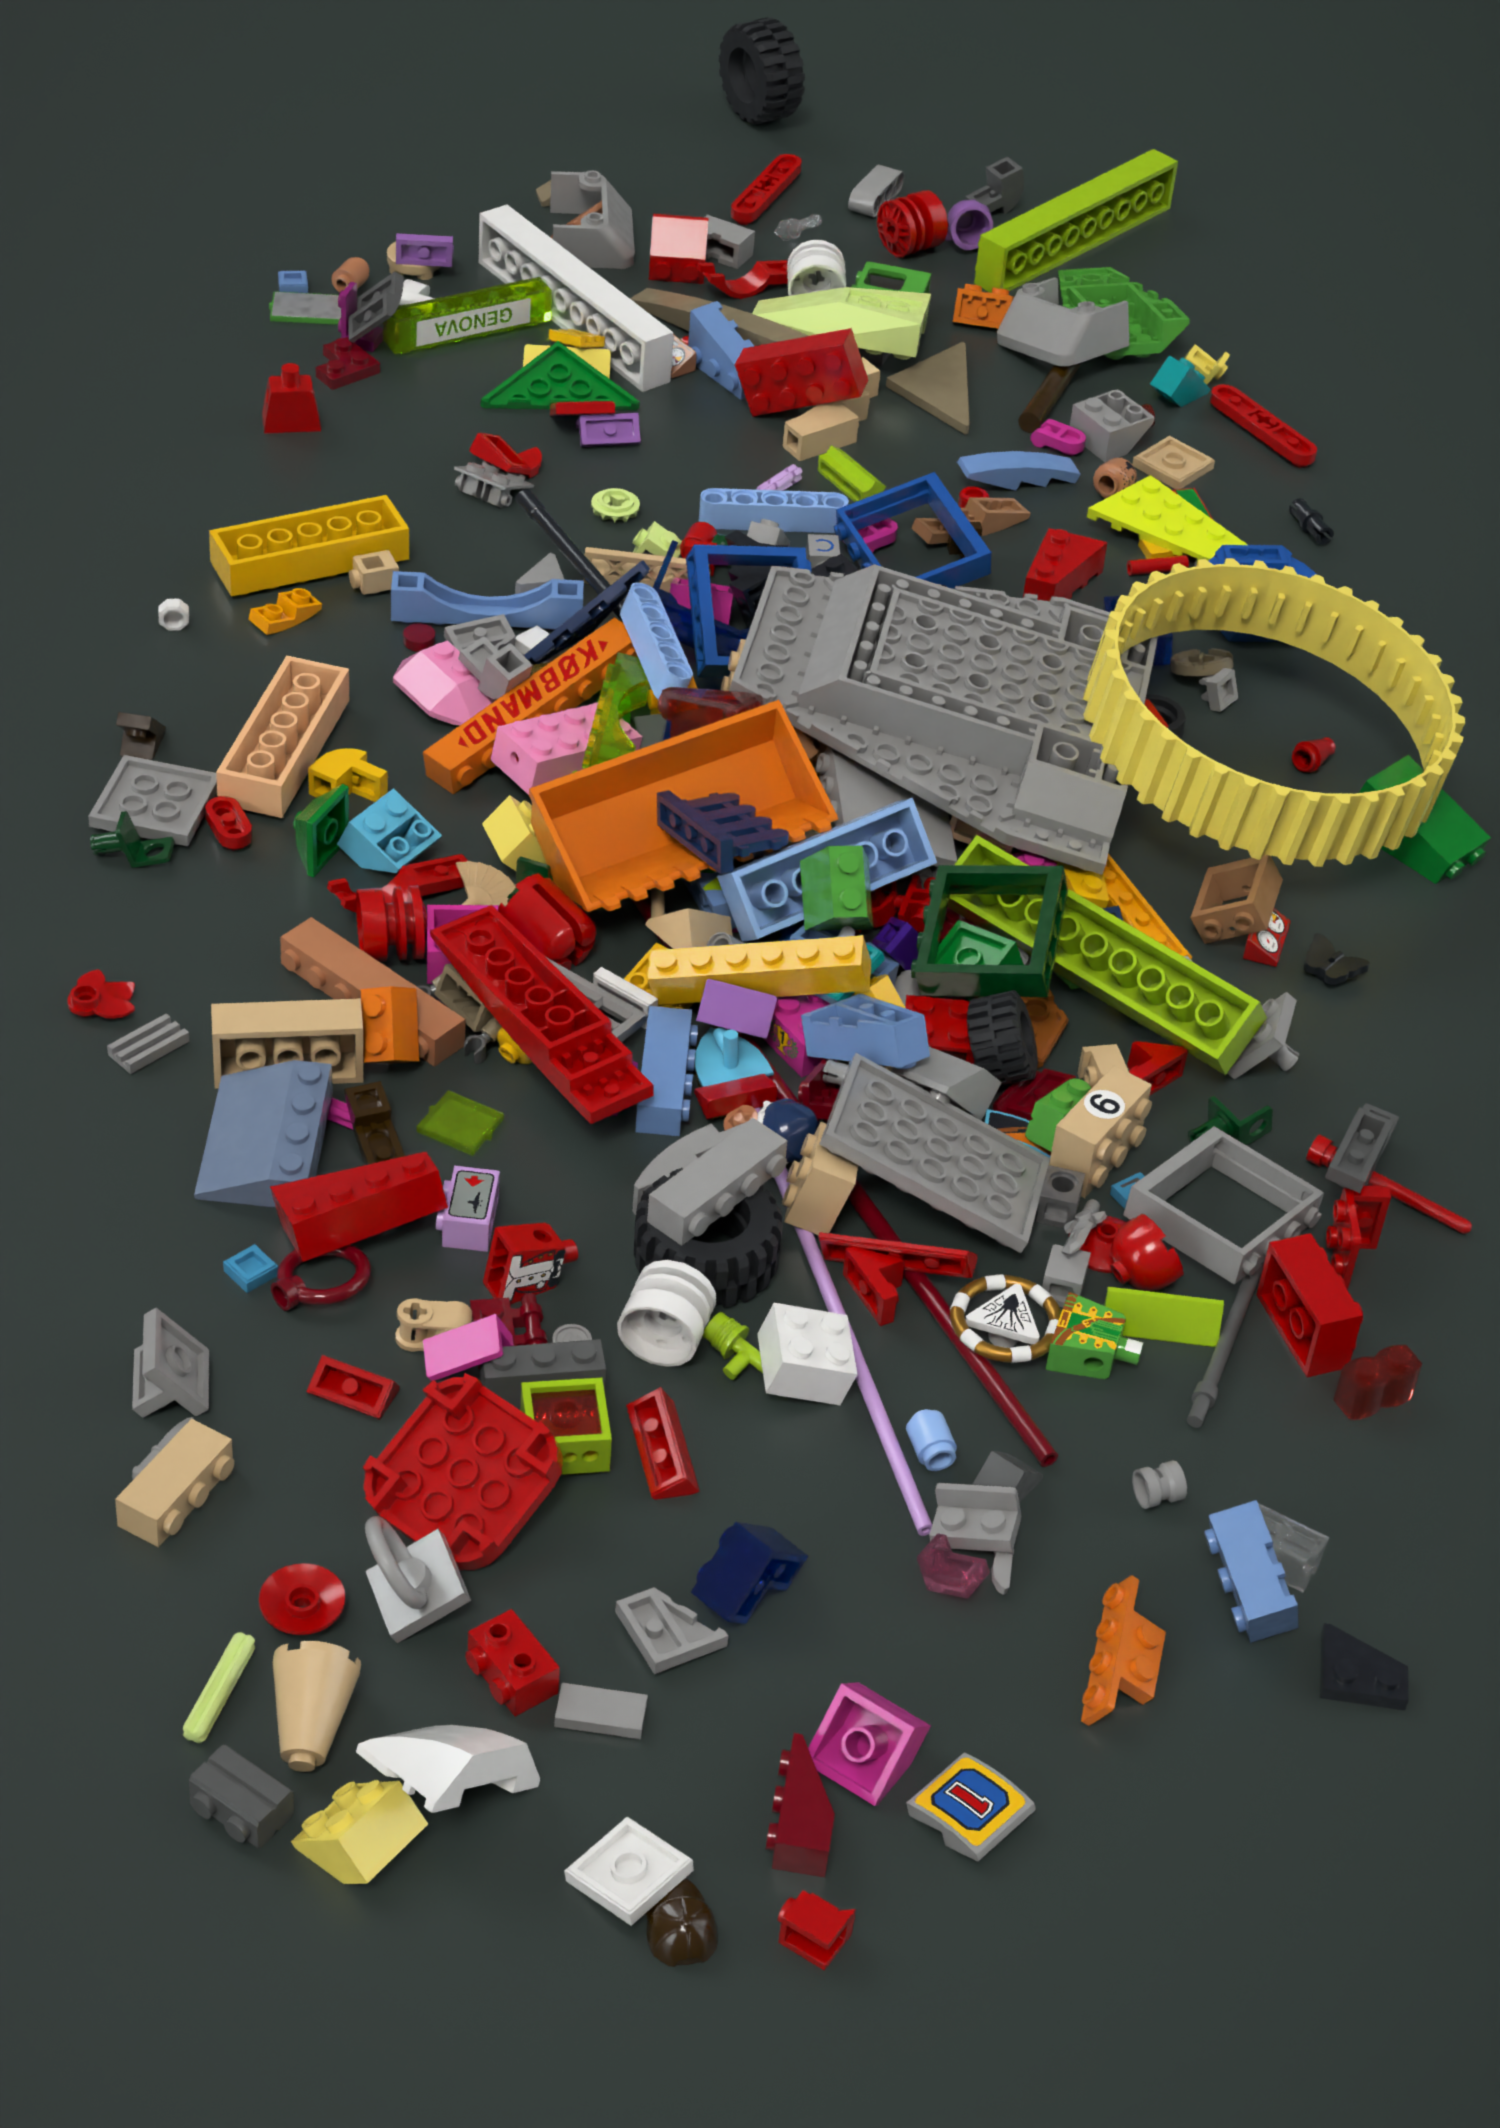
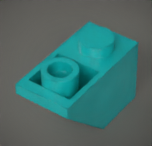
M1170 355L1150 383L1161 396L1180 407L1199 399L1211 390L1203 382L1205 376L1195 370V366L1183 357L1178 361Z

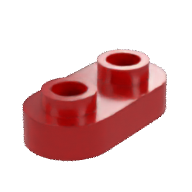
M228 796L215 797L207 802L206 820L218 842L232 850H238L249 845L252 841V825L239 802Z

